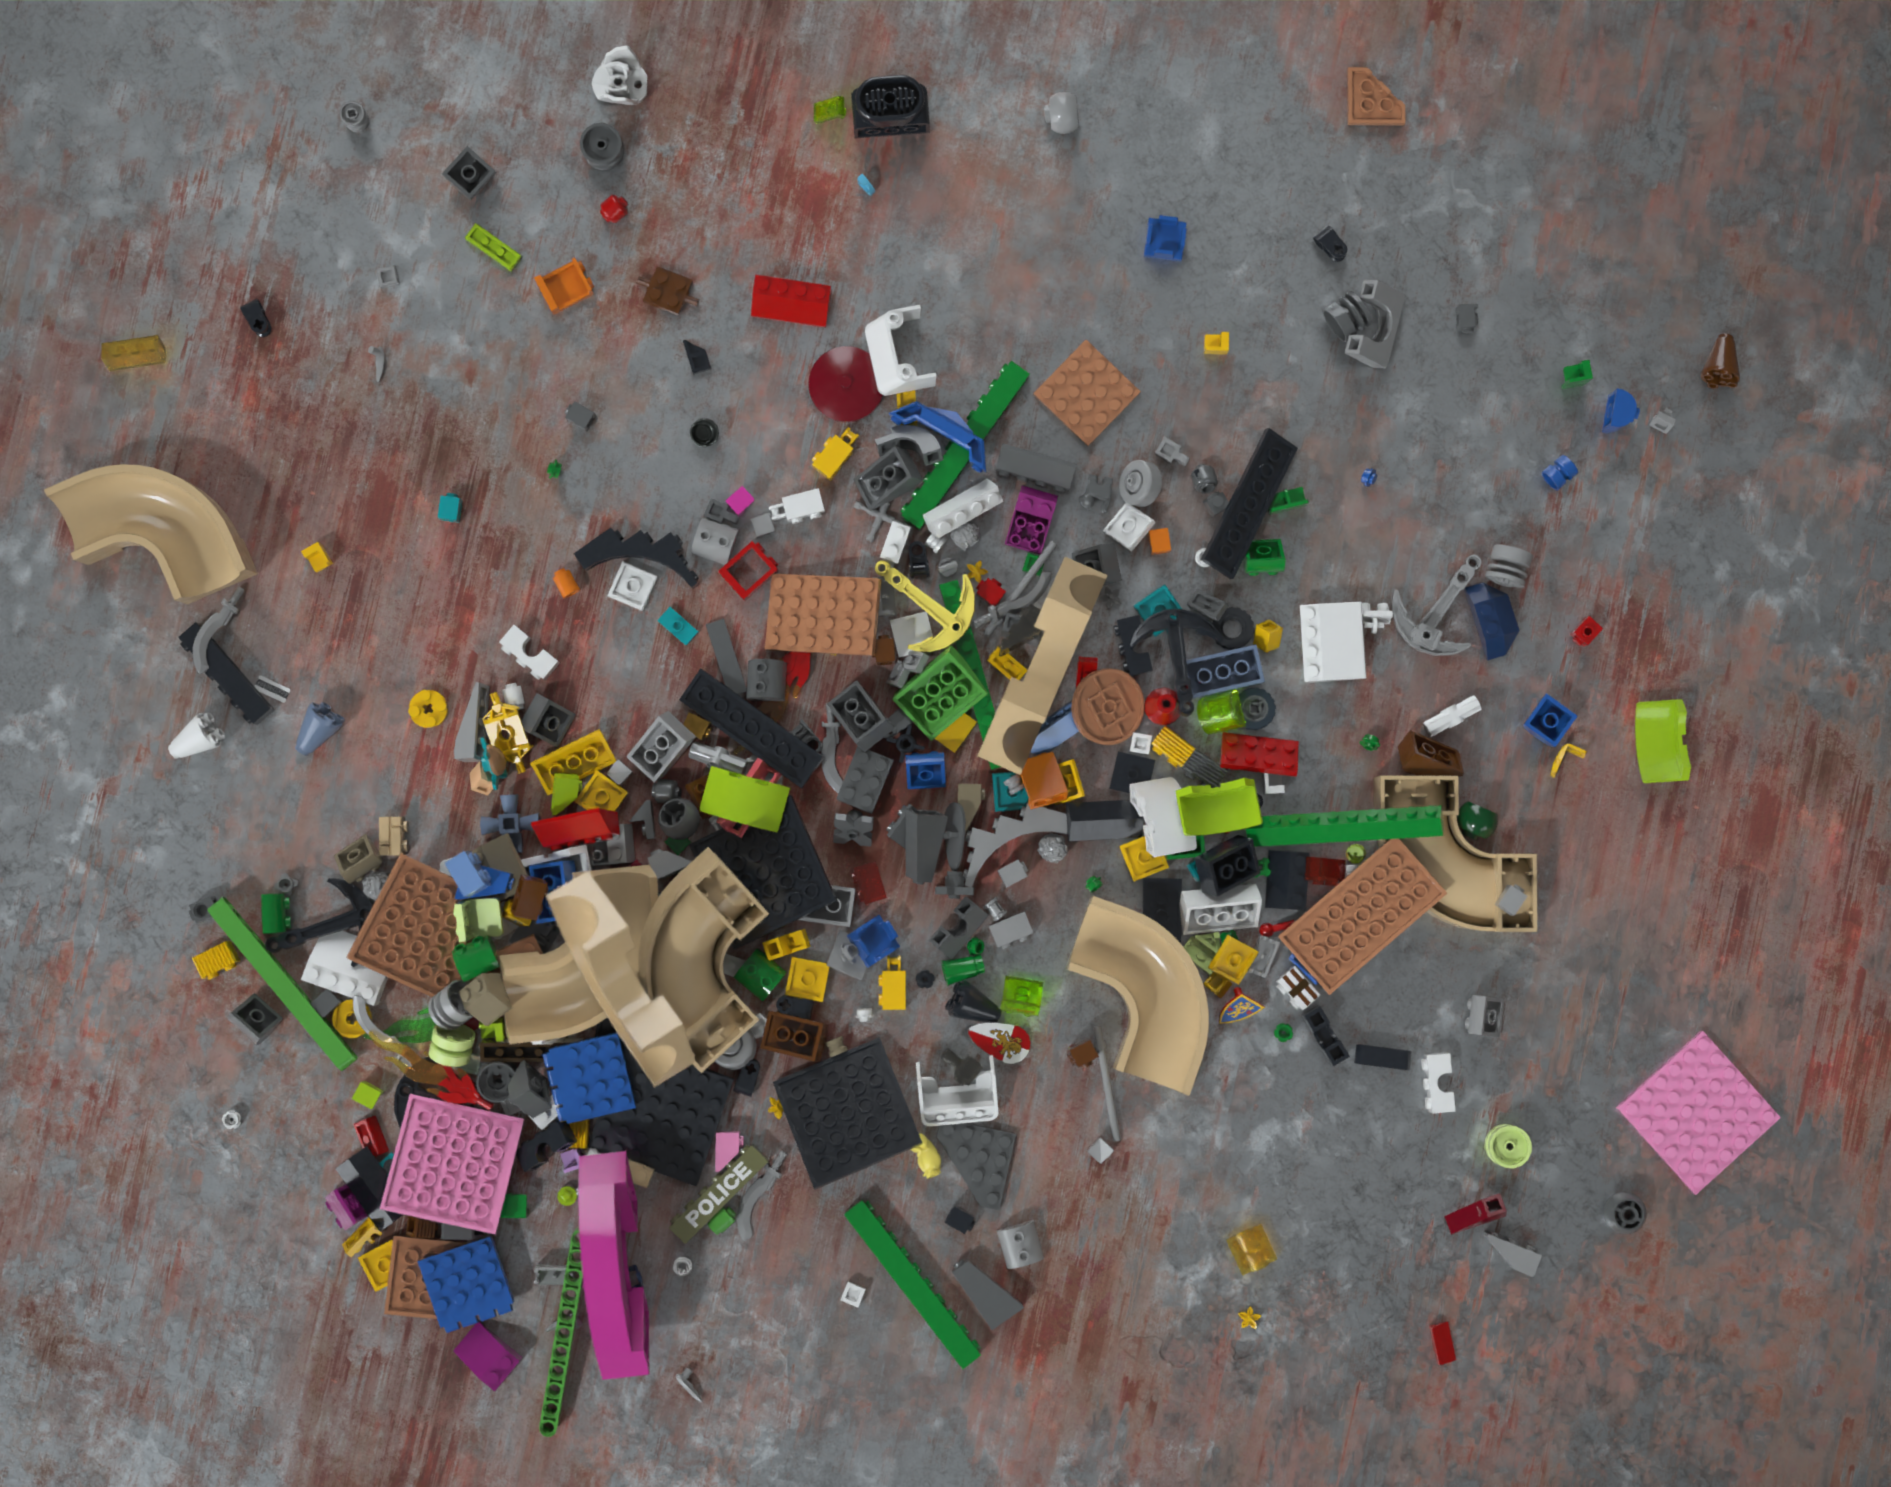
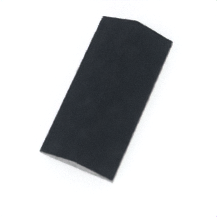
M1130 800L1066 803L1068 841L1142 837L1144 817H1139Z
M368 1146L335 1168L380 1232L404 1215L380 1209L388 1174Z

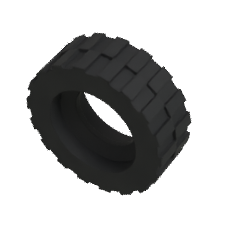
M1227 608L1219 621L1213 620L1212 622L1223 637L1221 642L1215 640L1216 643L1228 650L1244 647L1253 637L1254 622L1251 619L1252 617L1245 610H1241V608ZM1230 619L1239 621L1242 626V632L1236 638L1226 636L1223 631L1225 622Z

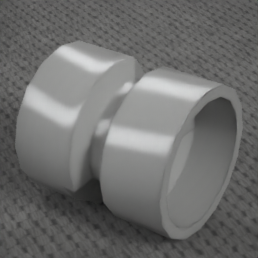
M348 101L341 106L340 118L350 131L362 132L368 127L369 116L358 102Z

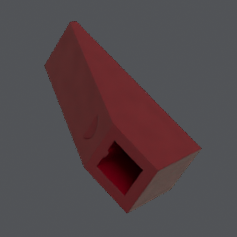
M1499 1193L1474 1202L1444 1216L1451 1235L1506 1217L1507 1210Z

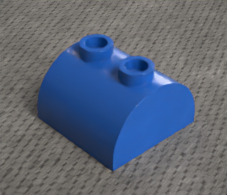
M1617 388L1608 395L1602 427L1603 433L1617 432L1630 422H1633L1634 419H1638L1640 408H1637L1636 401L1629 392Z
M1546 693L1525 721L1523 727L1538 740L1551 747H1556L1577 718V715Z
M932 751L923 754L914 752L905 755L908 789L946 787L944 752Z

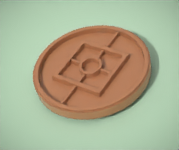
M1103 668L1091 672L1078 684L1072 698L1071 711L1075 726L1085 738L1097 744L1115 745L1127 740L1133 735V732H1136L1143 719L1145 702L1143 692L1132 676L1118 669Z

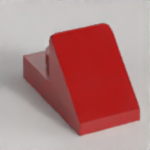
M1078 657L1076 688L1083 678L1097 670V657Z

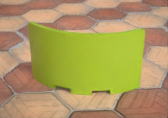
M1683 699L1647 701L1636 704V753L1643 783L1689 780L1691 764L1687 745H1683L1682 735H1686L1687 715Z
M711 766L700 811L734 822L777 832L790 788Z
M1242 778L1220 783V787L1211 788L1210 785L1188 786L1175 790L1185 836L1219 834L1246 829L1263 823L1254 779Z

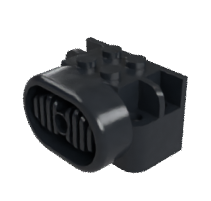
M907 75L871 77L851 93L855 139L930 133L927 87L920 84L914 78ZM887 98H893L895 100L891 104L885 102Z

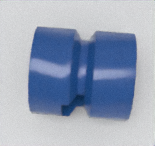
M1561 455L1554 461V466L1549 465L1541 474L1547 484L1558 491L1566 484V480H1571L1578 474V469L1567 456Z

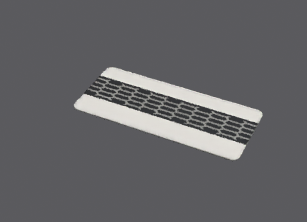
M261 675L255 684L259 692L285 703L290 692L289 688Z

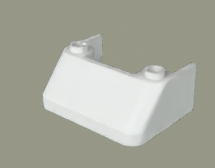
M920 305L890 310L867 324L865 328V337L877 389L882 395H893L935 386L936 372L917 376L916 370L911 364H898L891 330L900 328L903 322L920 319Z
M989 1055L990 1071H982L977 1074L976 1084L938 1088L937 1081L933 1077H921L920 1062H916L922 1123L926 1126H940L994 1120L998 1116V1101L993 1055Z

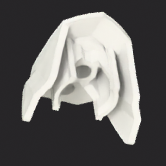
M629 46L616 47L606 53L604 60L596 70L592 79V88L599 101L637 105L647 96V74L640 66L638 57ZM640 83L642 87L635 88L634 85L636 86V84Z

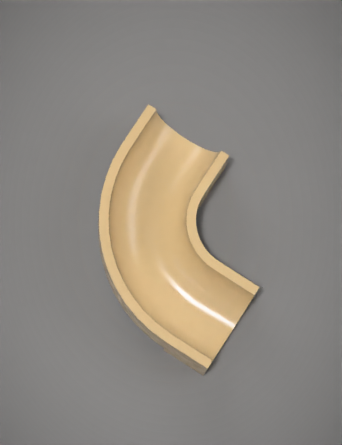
M110 465L86 471L44 489L46 496L55 503L68 525L74 542V552L71 553L74 561L90 565L123 551V547L143 546L156 557L174 600L185 604L193 603L258 574L244 540L240 538L224 510L204 491L168 472L141 465Z
M1064 557L1034 627L1045 631L1023 682L1013 677L1011 678L978 757L1021 775L1042 723L1044 724L1064 674L1091 616L1092 609L1107 578L1106 574Z
M1378 776L1373 778L1374 809L1442 806L1444 820L1443 836L1400 838L1402 843L1448 893L1427 911L1428 914L1445 923L1470 930L1537 932V854H1490L1471 846L1462 836L1457 823V815H1459L1458 776ZM1389 839L1377 840L1378 848ZM1516 884L1525 890L1523 893L1527 895V898L1515 916H1510L1494 904L1507 885L1514 886Z
M709 847L686 866L658 897L643 929L638 961L641 986L651 1001L663 996L683 1023L695 1059L693 1065L701 1073L759 1021L751 1009L727 984L723 971V962L726 951L736 937L741 940L769 914Z
M650 865L588 871L629 927L635 947L626 952L625 955L640 982L638 969L639 947L646 920L658 899L657 876ZM587 871L573 872L572 877L575 879ZM566 942L559 948L545 954H539L538 951L499 955L501 978L512 1006L509 1011L503 1014L504 1030L510 1044L566 1037L588 1029L607 1018L576 964Z
M587 871L546 895L561 934L582 975L611 1024L654 1087L695 1063L683 1023L663 996L651 1001L634 974L625 955L626 952L635 947L629 927L591 874Z
M1091 896L1066 969L1109 984L1119 992L1125 1001L1128 1010V1026L1113 1068L1190 1096L1206 1048L1209 1029L1207 997L1199 972L1181 943L1159 923L1132 909Z

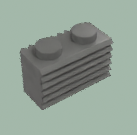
M1197 749L1194 750L1182 768L1185 771L1184 775L1192 780L1197 778L1202 781L1200 783L1201 786L1210 785L1211 788L1217 787L1228 771L1226 768H1220L1219 763Z

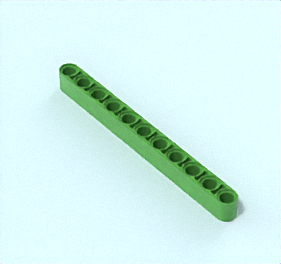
M221 897L207 909L209 914L340 1071H344L358 1059L354 1051L330 1022L312 1007L310 998L276 957L266 949L262 940L225 897Z
M579 1227L574 1230L571 1237L539 1431L545 1437L553 1436L559 1425L583 1285L582 1261L573 1256L574 1252L581 1253L580 1240L576 1236L579 1233ZM576 1271L580 1277L573 1278L570 1272ZM568 1290H573V1291H575L576 1296H575V1297H570V1296L567 1294V1291H568ZM570 1309L573 1315L567 1316L564 1310ZM567 1328L570 1334L565 1335L560 1329ZM564 1347L567 1352L560 1353L557 1348ZM554 1366H561L563 1372H557ZM551 1385H558L560 1390L554 1391ZM548 1404H555L557 1406V1409H550L548 1407ZM545 1423H552L554 1428H547Z

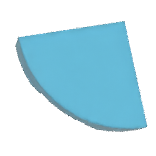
M863 174L857 178L858 184L869 196L876 192Z

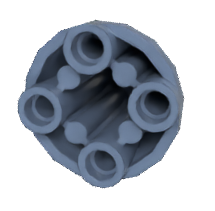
M312 702L307 708L295 749L299 753L308 756L309 753H313L342 727L345 719L341 715L332 712L328 704L321 702L319 705Z

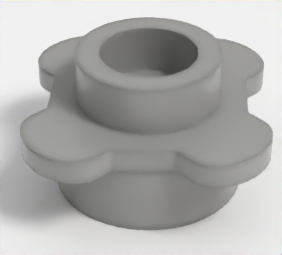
M284 873L275 884V889L284 892L285 896H290L293 888L298 886V881L291 879L287 873Z
M842 943L840 945L842 960L850 961L852 964L855 963L859 954L857 947L854 944L846 945Z

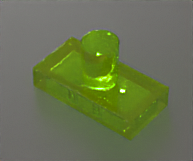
M842 96L814 103L815 123L820 124L836 118L843 119L846 116L844 97Z

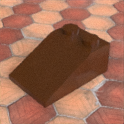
M1412 730L1407 733L1398 745L1402 769L1409 774L1417 776L1458 777L1464 775L1459 750Z
M769 1011L760 1048L805 1060L821 1062L829 1024Z

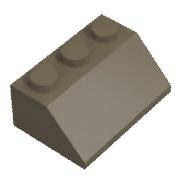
M507 833L472 851L473 854L476 853L481 860L480 865L513 874L515 882L512 890H509L508 893L490 895L491 898H499L500 902L514 897L520 875H527L513 842Z

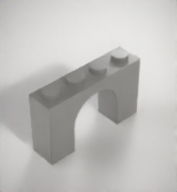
M1363 280L1359 298L1375 308L1378 316L1377 331L1372 339L1364 335H1349L1344 353L1372 368H1387L1406 295L1379 280Z

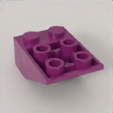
M1022 485L1005 545L1041 555L1058 495Z

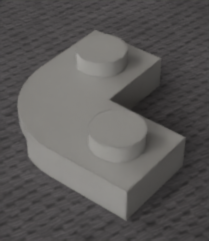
M909 651L908 657L903 661H897L886 683L893 687L902 688L908 680L910 671L922 672L926 667L929 656L922 652Z

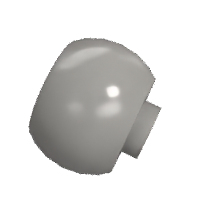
M1058 92L1049 98V105L1045 106L1046 123H1051V130L1059 134H1068L1079 128L1077 96L1073 93Z

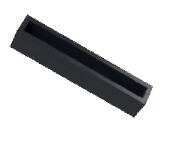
M195 622L178 637L182 641L180 645L185 651H190L193 654V644L197 633L202 627L201 624ZM211 637L206 650L209 669H207L205 674L212 681L215 679L219 684L217 688L224 695L228 694L232 699L230 703L237 710L241 709L244 713L242 717L249 724L258 725L275 709Z

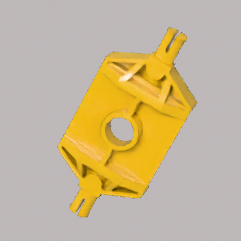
M498 692L491 693L490 696L494 705L491 706L492 709L482 718L491 745L502 751L506 761L512 762V764L515 763L518 774L523 773L526 770L522 758L534 746H530L517 711L520 707L502 704ZM502 730L508 731L509 739H505L502 736Z

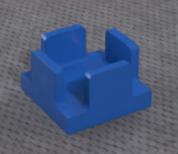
M1159 215L1158 219L1149 218L1144 257L1182 261L1187 222H1179L1178 217Z
M877 915L847 935L850 942L857 947L859 956L867 968L900 947L895 939L898 937L895 929L888 920L884 922L880 915Z

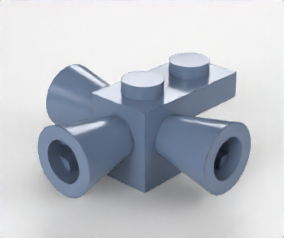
M501 795L500 800L504 814L499 815V819L481 816V834L486 835L499 831L503 836L508 833L517 853H523L522 829L534 831L531 827V822L541 820L540 813L521 817V814H516L519 795Z

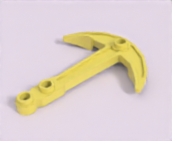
M881 560L876 563L875 571L878 575L884 576L889 584L899 592L905 593L943 626V630L935 637L931 636L922 642L908 645V649L919 652H933L945 649L960 640L966 633L975 613L974 588L967 574L963 575V589L959 600L962 603L957 612L953 614L913 585L911 580L896 568H891L887 561ZM882 564L885 565V570L883 572L879 570V567ZM896 576L900 577L899 583L894 582ZM955 624L960 625V629L958 631H955L953 628Z

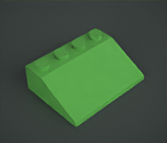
M950 645L932 660L921 673H917L902 688H899L892 700L932 741L985 697L988 692L965 659Z

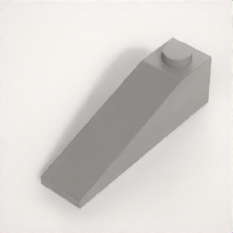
M480 682L475 683L455 740L454 759L462 762H481V757H483L484 749L480 738L484 737L486 740V729L482 718L488 713L490 686Z

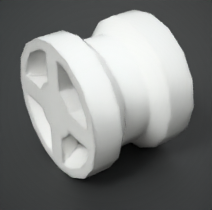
M931 534L924 545L931 547L933 552L937 554L948 539L946 537L937 538L934 534Z

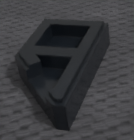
M683 340L693 375L711 370L706 350L687 340Z

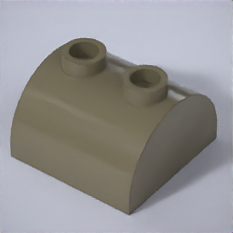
M366 834L334 855L341 876L349 884L354 881L359 882L363 880L367 872L378 870L383 862L376 846Z

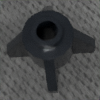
M908 725L906 734L899 736L898 739L887 737L886 740L896 743L897 749L901 752L899 759L901 763L904 762L907 753H911L915 749H925V746L918 745L915 737L911 735L912 725ZM906 740L911 743L907 748L904 746V741Z

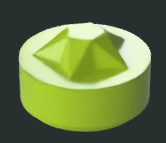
M1352 844L1346 850V858L1353 864L1362 862L1366 856V851L1360 844Z
M564 1186L558 1192V1201L564 1206L572 1205L578 1197L576 1189L572 1186Z

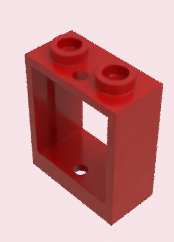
M751 541L718 571L744 601L771 579L772 575L778 572L776 568L778 563L771 556L769 558L766 557L764 554L766 550L759 542L755 544ZM753 549L768 565L770 570L746 591L728 570Z

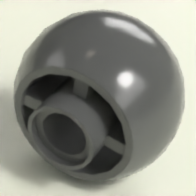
M674 798L662 806L658 822L660 829L665 835L672 839L684 840L697 831L700 825V814L697 807L691 801L684 798Z
M1616 1193L1606 1201L1604 1206V1219L1607 1225L1617 1233L1632 1234L1640 1230L1645 1224L1647 1218L1645 1204L1633 1193ZM1624 1201L1627 1202V1204L1620 1205V1206L1617 1208V1206H1618L1621 1202H1624ZM1630 1209L1631 1216L1625 1219L1624 1212ZM1615 1210L1617 1211L1616 1214L1620 1221H1616L1615 1219Z

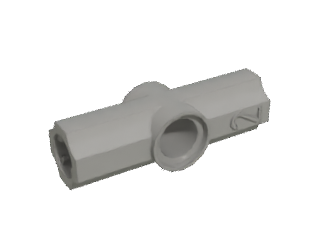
M696 741L692 743L688 754L689 758L705 763L709 768L714 766L743 775L748 765L747 760L731 755L723 747L716 746L712 748Z

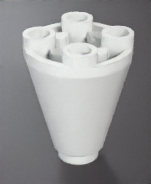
M198 713L168 746V750L174 758H183L221 746L225 734L217 727L211 713Z

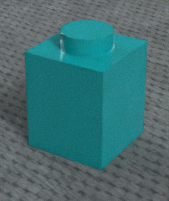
M447 493L446 496L441 495L437 518L441 521L460 523L463 500L458 498L457 494Z

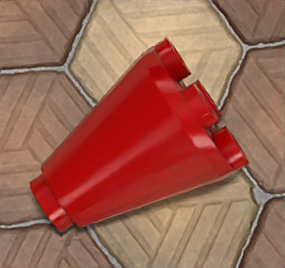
M1166 687L1157 688L1146 697L1145 713L1154 724L1170 725L1179 718V703L1176 700L1174 690ZM1165 700L1170 702V706L1167 708L1163 706V701Z

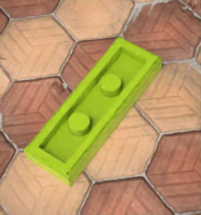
M477 223L473 225L465 236L468 242L510 272L513 271L522 258V255Z

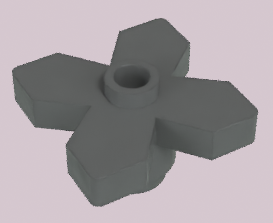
M851 810L848 814L836 813L834 827L837 829L834 830L833 843L845 844L852 839L860 846H871L872 833L869 831L873 829L874 818L863 816L857 810Z
M947 871L945 887H935V894L949 895L948 898L960 899V895H974V887H964L962 872Z

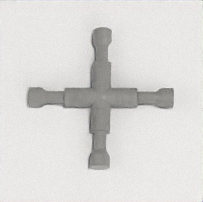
M856 500L854 508L862 509L867 514L876 517L872 525V531L866 538L867 541L873 543L875 533L879 530L882 521L892 524V521L896 520L895 517L886 514L890 505L889 502L882 505L879 510L874 509L870 511L867 506L862 505L861 502Z

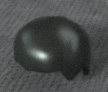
M708 418L698 419L691 425V440L696 445L702 447L713 445L719 436L717 424Z

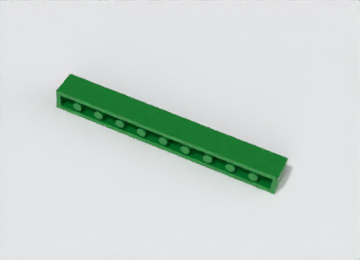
M1013 361L1003 365L999 371L1001 376L998 380L994 379L988 387L990 389L988 394H983L977 402L979 407L976 411L972 410L966 418L969 420L966 424L973 431L974 435L983 440L989 435L1030 376V373ZM951 440L944 449L947 452L944 454L943 460L933 464L935 468L932 473L928 471L923 478L925 483L921 488L917 487L911 495L913 499L910 504L906 502L900 511L902 513L901 518L919 531L926 523L923 515L940 504L969 463V451Z
M958 579L939 584L944 607L953 614L957 612L962 603L959 601L961 590ZM955 624L953 626L954 630L958 631L960 629V625ZM970 625L960 640L955 642L958 653L965 659L988 692L985 697L973 706L982 742H984L994 719L995 710ZM988 761L990 770L1001 768V766Z
M1431 805L1425 807L1262 816L1263 823L1261 825L1246 828L1247 837L1253 839L1254 847L1443 836L1444 820L1442 806Z
M862 1198L844 1212V1216L962 1369L966 1368L981 1356L980 1349L982 1347L976 1339L973 1341L968 1336L969 1330L964 1324L960 1325L957 1322L956 1318L958 1316L953 1309H947L944 1305L945 1299L940 1293L936 1294L932 1289L934 1285L928 1277L924 1279L920 1274L922 1272L920 1266L916 1262L912 1263L908 1258L910 1254L904 1246L900 1248L897 1244L898 1238L892 1231H887L884 1227L887 1224L880 1215L877 1217L873 1212L875 1209L869 1200L865 1202Z

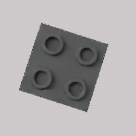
M532 920L530 926L518 927L509 942L514 943L534 934L543 954H545L557 938L560 929L552 922L536 924V921Z

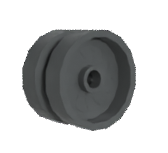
M594 123L587 127L581 135V152L587 163L594 169L601 171L611 170L618 166L623 159V141L618 131L610 124Z

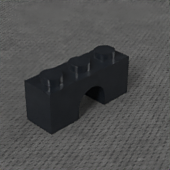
M1139 615L1119 619L1116 621V625L1113 626L1115 636H1119L1121 644H1118L1120 655H1124L1125 662L1122 663L1124 672L1132 677L1153 671L1149 652L1136 653L1130 648L1132 637L1141 625Z
M1317 1005L1301 1015L1331 1066L1334 1067L1350 1057L1341 1040L1338 1039L1332 1030L1330 1021L1321 1006Z
M558 1120L549 1124L547 1130L536 1133L534 1139L521 1143L520 1148L517 1149L516 1156L524 1172L535 1171L549 1161L546 1155L547 1145L551 1147L553 1153L563 1152L578 1141L567 1121L559 1122Z

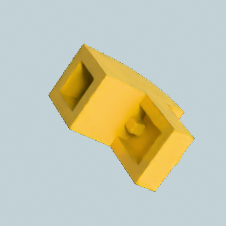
M805 929L762 943L769 961L811 947Z

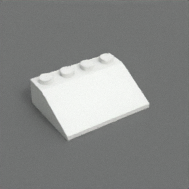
M1362 602L1300 605L1304 681L1316 683L1365 679L1366 662Z
M340 931L319 937L308 959L301 980L351 998L357 995L366 1000L365 1003L373 1006L378 1005L388 977L360 964L356 967L351 966L352 961L346 957L357 935Z

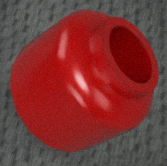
M613 194L601 203V210L599 211L608 223L610 221L617 223L628 214L627 206L629 204L623 196L618 197Z

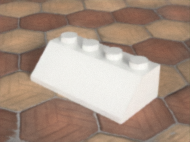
M1238 885L1218 897L1202 893V889L1181 891L1180 913L1183 935L1258 927L1262 898L1257 885Z

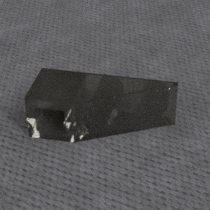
M1030 603L1028 608L1024 607L1018 616L1021 619L1017 624L1013 623L1008 632L1010 636L1008 639L1004 638L998 647L1001 649L1000 657L1040 635L1042 630L1034 627L1041 611L1039 608Z

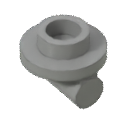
M944 558L940 561L938 569L943 576L951 577L957 572L958 564L956 559Z

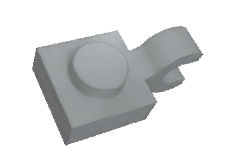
M1164 437L1155 452V455L1170 464L1175 459L1181 465L1186 466L1189 461L1188 456L1179 452L1181 446Z

